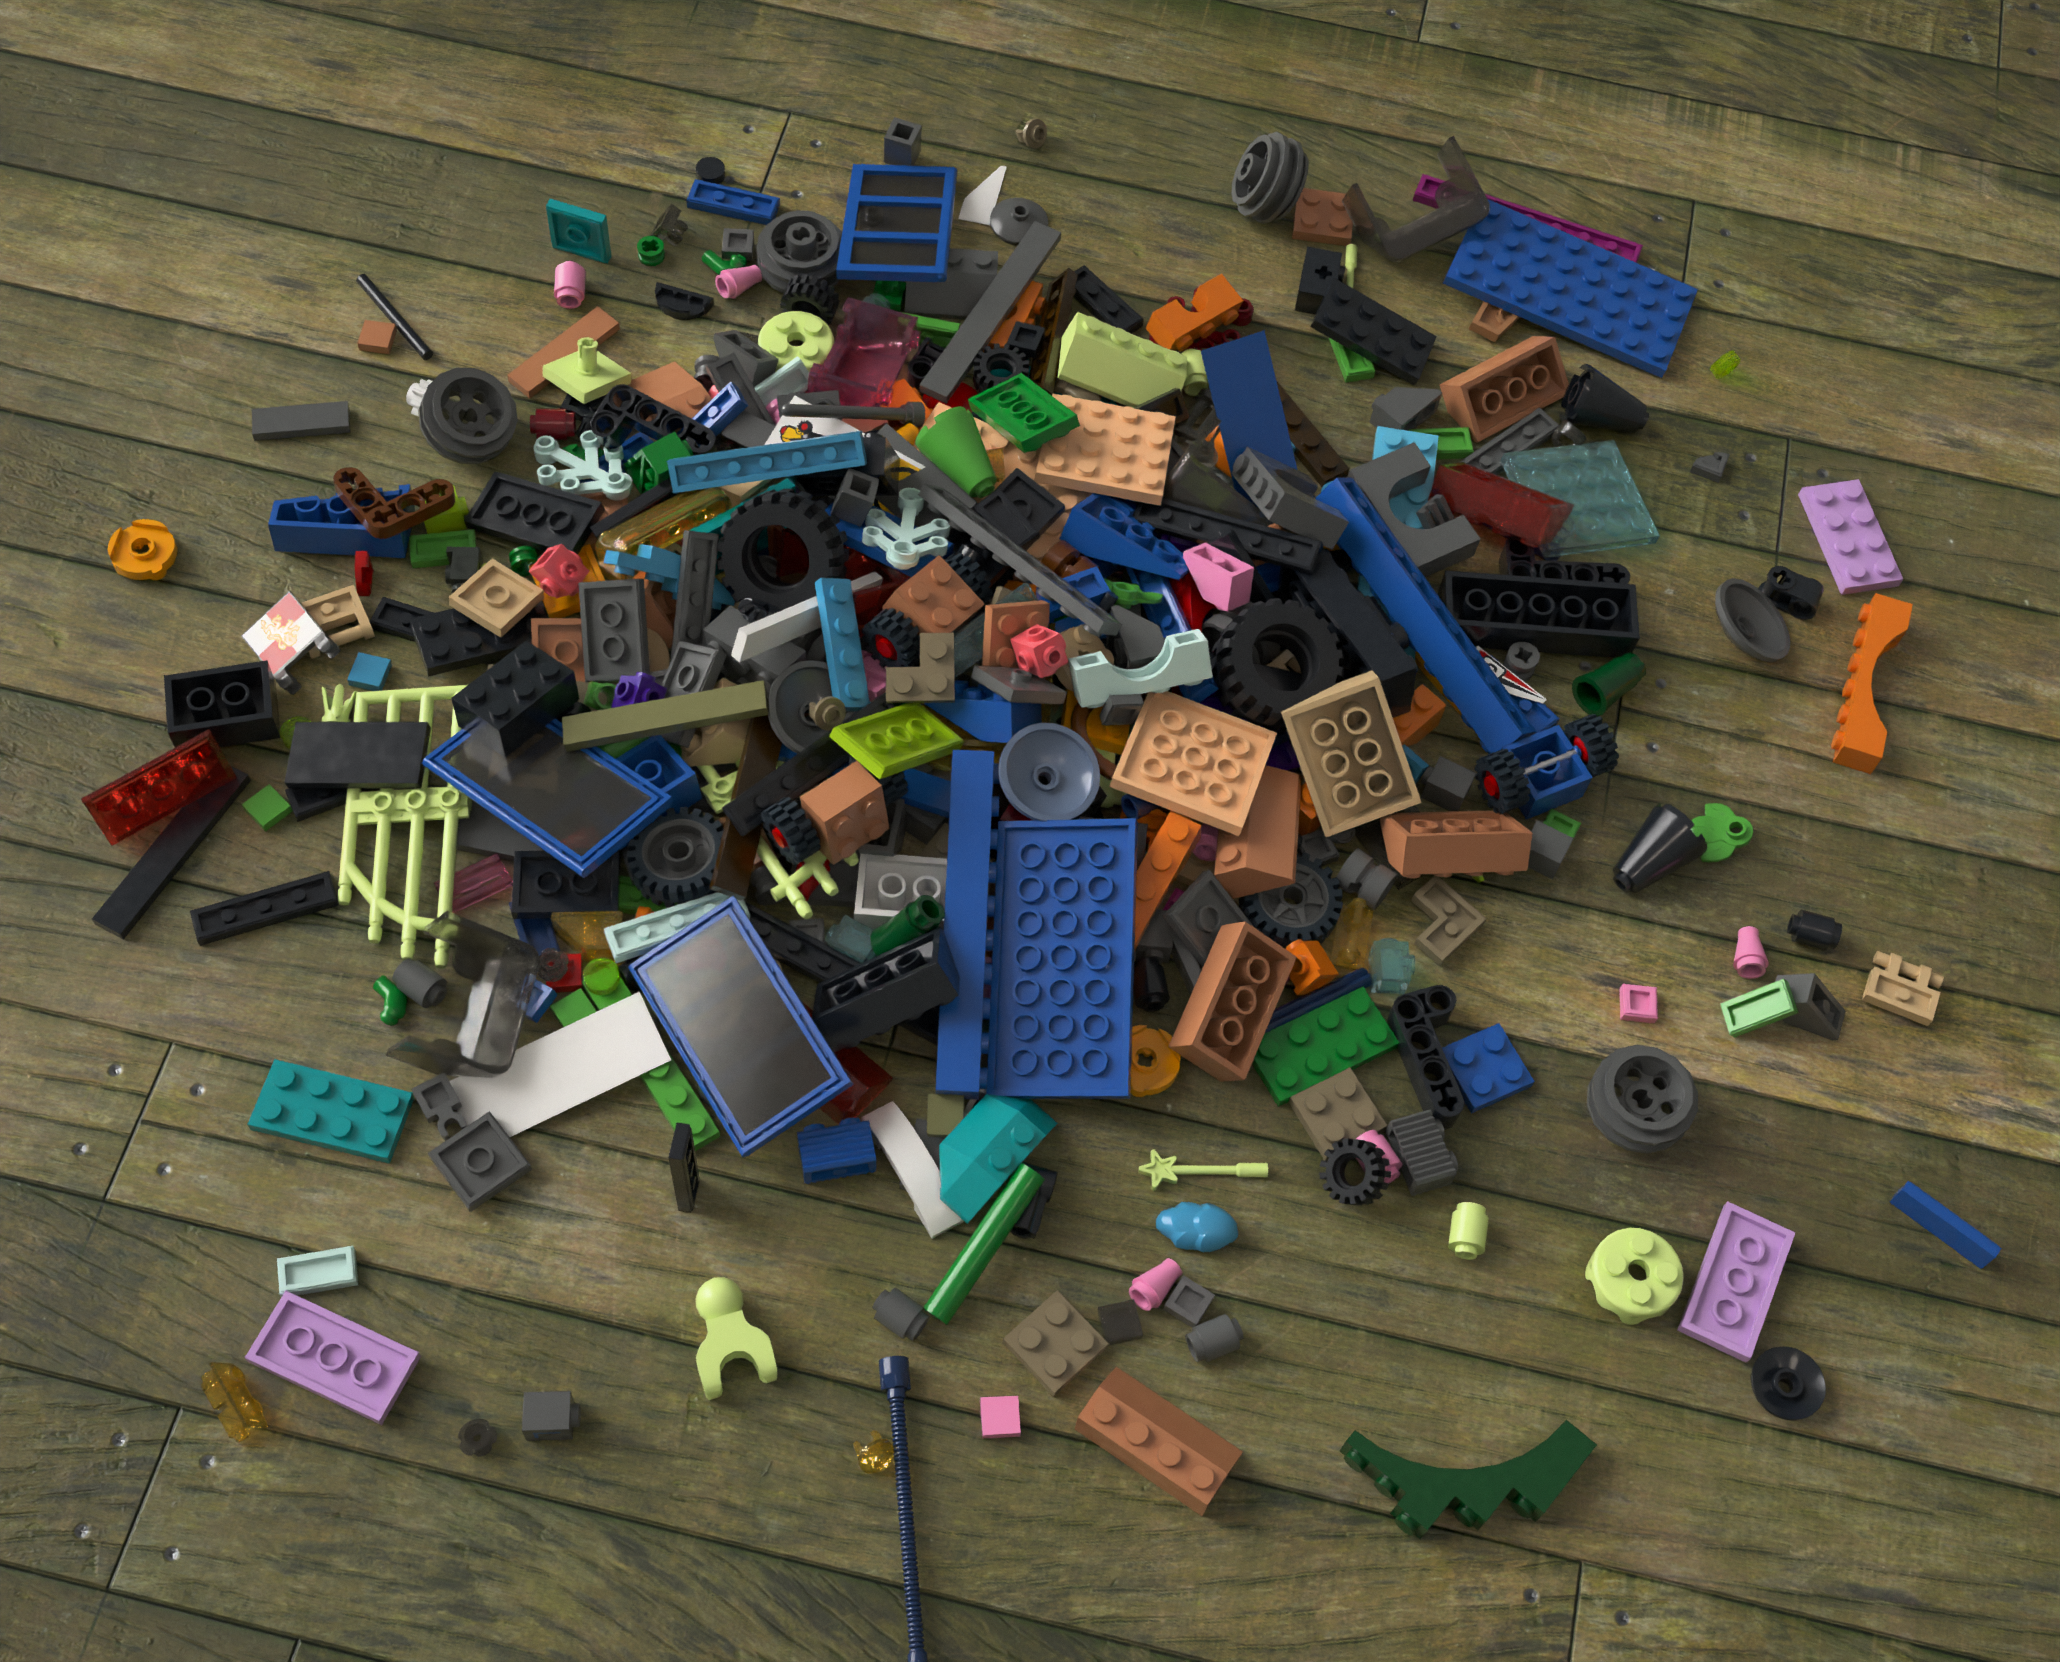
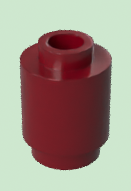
M536 409L535 415H530V433L536 434L537 439L541 436H551L554 440H568V437H576L575 412H567V409Z

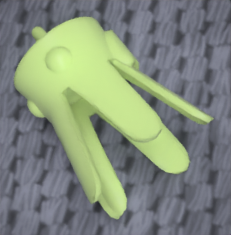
M338 684L336 686L334 698L327 696L326 688L322 687L325 711L322 722H351L349 715L356 699V692L358 691H354L351 698L347 699L343 705V685Z

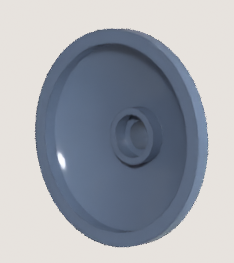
M1037 723L1027 726L1012 736L1005 745L999 759V781L1006 798L1016 810L1032 820H1072L1081 815L1092 804L1097 795L1100 784V769L1095 753L1084 738L1065 726L1054 723ZM1038 776L1045 777L1048 781V784H1041L1038 780Z

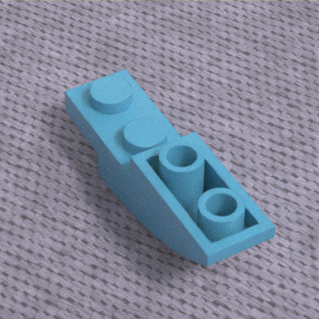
M639 544L637 556L606 550L604 563L614 565V572L634 576L635 570L645 572L644 579L663 583L661 590L672 592V599L677 600L681 563L680 555L659 547ZM715 578L712 608L721 610L722 604L734 606L735 600L731 597L730 592Z

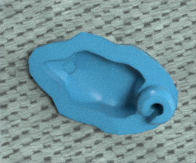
M1181 1202L1175 1207L1161 1211L1155 1221L1156 1228L1162 1235L1171 1239L1176 1248L1212 1252L1234 1242L1238 1237L1237 1223L1234 1218L1224 1209L1210 1203L1200 1205L1192 1202Z

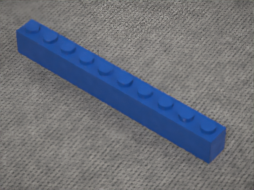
M1352 477L1336 478L1315 499L1338 509L1349 521L1336 543L1337 546L1346 551L1352 560V566L1355 571L1364 576L1369 583L1372 595L1387 608L1390 620L1398 622L1404 628L1409 639V646L1420 654L1425 661L1424 666L1426 670L1440 682L1446 698L1458 707L1462 713L1461 718L1463 722L1478 735L1480 745L1484 751L1491 754L1501 750L1503 746L1533 735L1536 730L1354 479Z
M953 750L944 934L960 976L959 996L955 997L949 1004L940 1006L936 1094L964 1095V1099L979 1100V1089L987 1088V1068L980 1067L981 1054H988L989 1033L982 1032V1019H990V998H983L984 985H991L992 964L985 963V950H993V930L986 929L987 917H994L995 896L988 895V883H995L996 862H989L990 850H997L998 829H991V817H998L999 796H992L993 784H1000L998 774L999 763H994V751Z

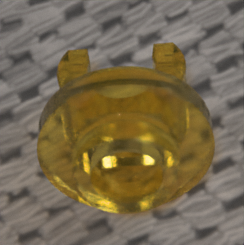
M875 1430L870 1432L873 1441L865 1447H862L858 1441L853 1442V1447L858 1457V1465L863 1472L868 1474L885 1470L895 1453L890 1441L882 1439L881 1435Z

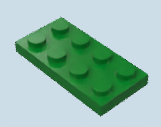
M1022 373L968 399L970 408L975 414L1023 453L1038 450L1042 444L1054 438L1064 437L1071 430L1080 426L1077 414Z
M1361 987L1265 1033L1252 1065L1279 1107L1289 1102L1291 1096L1348 1068L1354 1070L1397 1049L1399 1041L1365 988Z

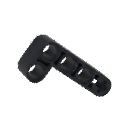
M625 384L616 385L608 392L590 422L592 432L599 443L607 449L620 447L633 428L655 440L673 433L678 428H684L678 437L681 441L686 440L693 455L722 451L711 429ZM631 400L627 406L620 407L622 402ZM657 414L654 420L646 421L648 416ZM614 426L611 432L603 434L607 427Z
M1513 534L1508 537L1499 558V572L1501 575L1628 584L1630 581L1629 571L1621 564L1535 560L1532 541L1527 536L1521 534Z
M1435 985L1398 996L1388 1014L1387 1024L1399 1041L1397 1049L1422 1110H1431L1432 1116L1435 1119H1439L1444 1130H1447L1456 1123L1463 1110L1464 1100L1434 1029L1447 1023L1457 1000L1456 995L1450 988L1443 985ZM1431 1003L1440 1004L1444 1010L1434 1008ZM1399 1012H1407L1411 1015L1412 1019L1402 1017ZM1411 1042L1422 1044L1425 1050L1415 1048ZM1424 1073L1434 1074L1439 1081L1429 1080Z

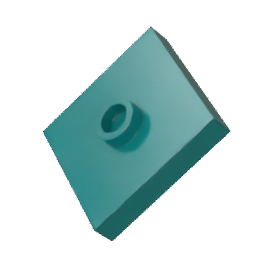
M549 199L546 204L552 247L608 264L612 254L607 216Z

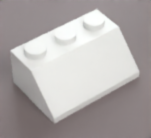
M860 853L854 910V932L872 933L875 928L889 921L908 903L915 901L921 895L934 897L942 905L945 912L947 859L895 855L892 857ZM943 918V920L941 921V923L938 925V927H941L943 931H944V918Z

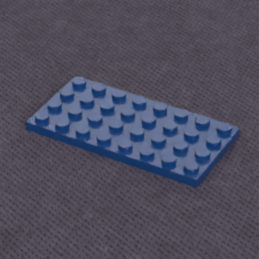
M1482 197L1443 281V284L1660 378L1663 377L1667 370L1698 290Z
M1136 818L998 821L986 1094L1022 1099H1130L1138 822Z

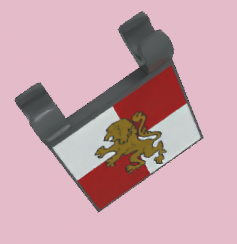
M290 591L241 635L261 661L268 660L276 682L284 690L287 689L291 695L298 692L302 686L288 670L316 645L321 652L326 653L329 658L333 659L341 651Z

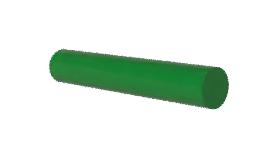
M1020 1163L925 1304L924 1311L941 1323L949 1324L1045 1181L1040 1174L1025 1164Z

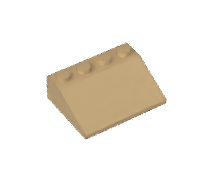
M1373 671L1339 682L1281 712L1325 837L1422 803L1380 679Z

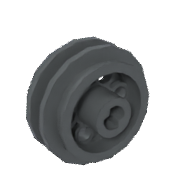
M1276 131L1268 135L1258 136L1248 146L1240 159L1232 181L1231 194L1233 202L1237 204L1238 211L1248 218L1253 217L1256 221L1265 224L1272 220H1280L1291 211L1301 195L1308 175L1309 161L1307 154L1303 152L1300 142L1292 138L1288 139L1287 136Z
M797 210L780 215L768 223L758 236L757 265L761 271L762 278L773 289L783 294L791 278L794 279L796 275H800L802 278L803 274H808L809 279H812L814 275L818 277L817 281L822 282L823 279L827 281V287L835 286L840 280L837 279L836 269L842 231L831 220L813 211Z
M454 368L439 374L428 385L418 410L420 430L428 444L442 457L460 464H482L496 458L508 446L518 422L516 403L508 388L493 375L476 368ZM459 396L460 401L453 402L449 397ZM473 399L478 400L482 404L474 402ZM442 411L449 415L448 420H445ZM492 415L494 424L488 423L485 417ZM463 419L466 420L468 423L464 424L462 422ZM477 433H481L484 435L481 437H476Z
M1632 1045L1619 1048L1602 1060L1587 1086V1108L1594 1125L1609 1141L1627 1151L1649 1154L1668 1149L1684 1136L1698 1112V1091L1691 1073L1676 1057L1656 1047ZM1628 1077H1638L1639 1080L1632 1081ZM1614 1087L1620 1090V1097L1616 1096ZM1661 1105H1669L1670 1114H1665L1661 1110Z

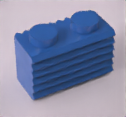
M847 1118L842 1120L838 1126L825 1128L823 1124H811L806 1126L802 1132H797L804 1183L806 1184L831 1180L833 1178L838 1179L840 1177L845 1178L847 1176L867 1174L869 1172L874 1173L876 1171V1155L869 1120L861 1122L859 1118Z

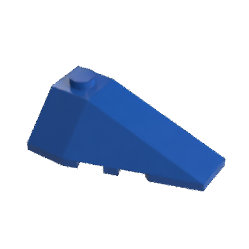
M1093 493L1072 508L1059 538L1060 540L1067 541L1085 556L1180 580L1190 572L1183 559V553L1169 541L1156 538L1152 534L1154 528L1148 522L1141 524L1133 517L1134 510L1116 497Z

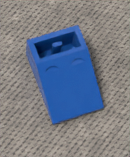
M955 680V703H924L980 741L1007 743L1021 729L1033 724L1042 723L1041 704L1009 702L982 684H978V687L969 686L968 681Z

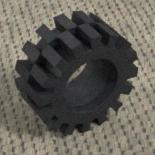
M803 274L802 278L800 275H796L794 279L791 278L781 299L780 307L783 309V313L789 311L811 313L820 317L829 326L840 302L838 300V293H834L835 288L833 286L827 287L828 282L824 279L822 282L817 281L818 277L814 275L812 279H809L808 274Z
M999 343L994 344V349H991L990 346L984 347V352L980 350L977 358L974 360L973 382L975 389H979V393L1020 373L1028 377L1029 361L1026 360V355L1024 353L1019 354V348L1017 347L1010 350L1009 344H1005L1004 348H1000ZM1005 369L1010 371L1012 375L997 377L992 375L990 371Z
M1347 1138L1342 1139V1142L1336 1141L1333 1143L1334 1150L1327 1149L1324 1153L1328 1157V1161L1321 1160L1320 1163L1321 1167H1326V1172L1319 1173L1320 1179L1327 1180V1183L1322 1186L1325 1191H1331L1329 1196L1334 1200H1339V1203L1361 1206L1362 1204L1369 1205L1374 1203L1372 1199H1380L1383 1196L1380 1189L1387 1190L1389 1186L1388 1183L1384 1182V1178H1391V1171H1385V1166L1390 1165L1389 1159L1382 1158L1385 1152L1380 1148H1375L1376 1144L1365 1140ZM1354 1158L1360 1159L1365 1165L1364 1180L1357 1186L1350 1185L1345 1178L1346 1165Z

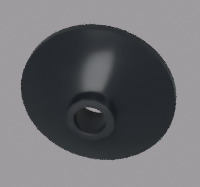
M1787 1346L1771 1348L1761 1354L1752 1367L1751 1386L1753 1393L1761 1406L1772 1415L1784 1420L1796 1421L1810 1417L1821 1407L1826 1393L1823 1373L1817 1363L1801 1350ZM1778 1383H1786L1789 1387V1393L1781 1390Z

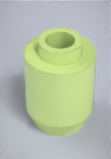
M1187 349L1181 353L1187 356V374L1182 389L1190 396H1198L1208 390L1209 383L1201 351Z
M1472 1202L1457 1204L1456 1210L1452 1213L1448 1243L1449 1249L1455 1252V1256L1461 1259L1472 1260L1476 1259L1477 1255L1485 1252L1489 1218L1486 1215V1208Z

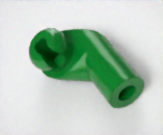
M707 250L702 256V262L718 275H720L722 270L745 267L747 263L746 258L741 254L732 255L731 260H723L712 250Z
M383 975L375 981L373 989L385 999L384 1010L380 1013L381 1021L389 1026H394L398 1023L399 1019L405 1016L408 999L389 978Z

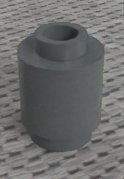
M411 958L404 960L393 974L392 980L397 984V989L423 1008H428L432 1005L437 1006L447 994L446 979L420 960L413 961Z
M896 1287L891 1292L884 1290L872 1307L877 1311L874 1316L875 1320L900 1338L905 1339L907 1337L911 1341H914L920 1335L930 1319V1316L924 1313L923 1306Z
M1223 1314L1192 1327V1332L1186 1334L1185 1339L1192 1357L1198 1363L1202 1360L1210 1362L1240 1349L1239 1341L1244 1339V1336L1236 1318L1230 1320L1226 1314Z

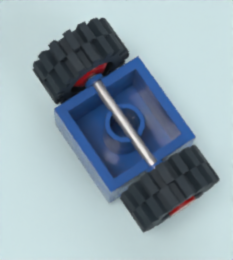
M1596 714L1587 715L1564 726L1565 730H1562L1557 725L1503 746L1501 750L1477 759V765H1475L1474 769L1477 772L1475 779L1480 783L1477 785L1478 789L1483 791L1482 798L1484 801L1488 800V807L1490 809L1493 808V812L1499 814L1519 807L1527 820L1583 797L1593 777L1615 769V766L1618 764L1616 759L1619 758V753L1615 751L1618 746L1612 740L1614 737L1613 732H1608V724L1603 723V719L1600 716L1597 717Z

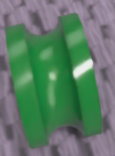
M646 236L637 243L638 258L642 264L656 266L663 262L665 252L663 241L660 238Z
M530 546L517 547L508 555L512 571L520 576L531 575L528 572L530 570L529 566L535 564L538 560L535 548Z

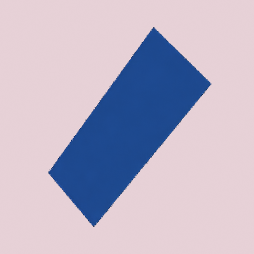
M1265 330L1202 350V359L1230 473L1233 471L1236 458L1243 454L1246 447H1250L1297 470ZM1231 474L1241 518L1245 519L1261 514L1262 511Z

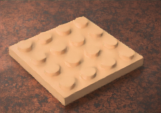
M1053 393L1052 396L1077 414L1080 426L1071 430L1064 437L1054 438L1042 444L1034 481L1161 506L1176 416Z
M1169 691L1163 693L1148 692L1109 787L1239 836L1277 733Z

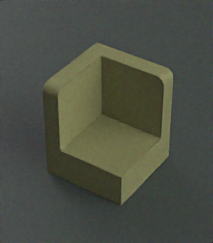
M928 1094L927 1136L946 1138L963 1120L964 1095Z

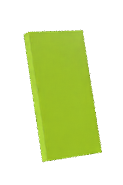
M906 703L835 726L829 736L879 780L952 754L953 750H960L964 743L963 739L920 703Z

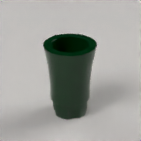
M1626 653L1589 673L1576 677L1572 683V693L1575 701L1587 714H1596L1597 717L1603 715L1614 702L1636 687L1637 683L1642 680V677L1646 675L1645 664L1636 654Z
M921 895L915 901L908 903L889 921L875 928L871 933L870 942L876 956L938 928V925L945 917L942 905L932 896Z

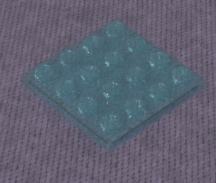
M1614 440L1503 454L1500 461L1544 558L1656 544L1660 537Z

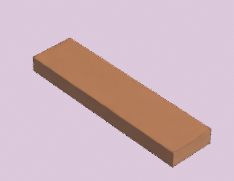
M597 306L507 375L508 381L529 399L551 383L543 377V365L577 352V342L581 338H592L598 342V346L620 330L619 322Z

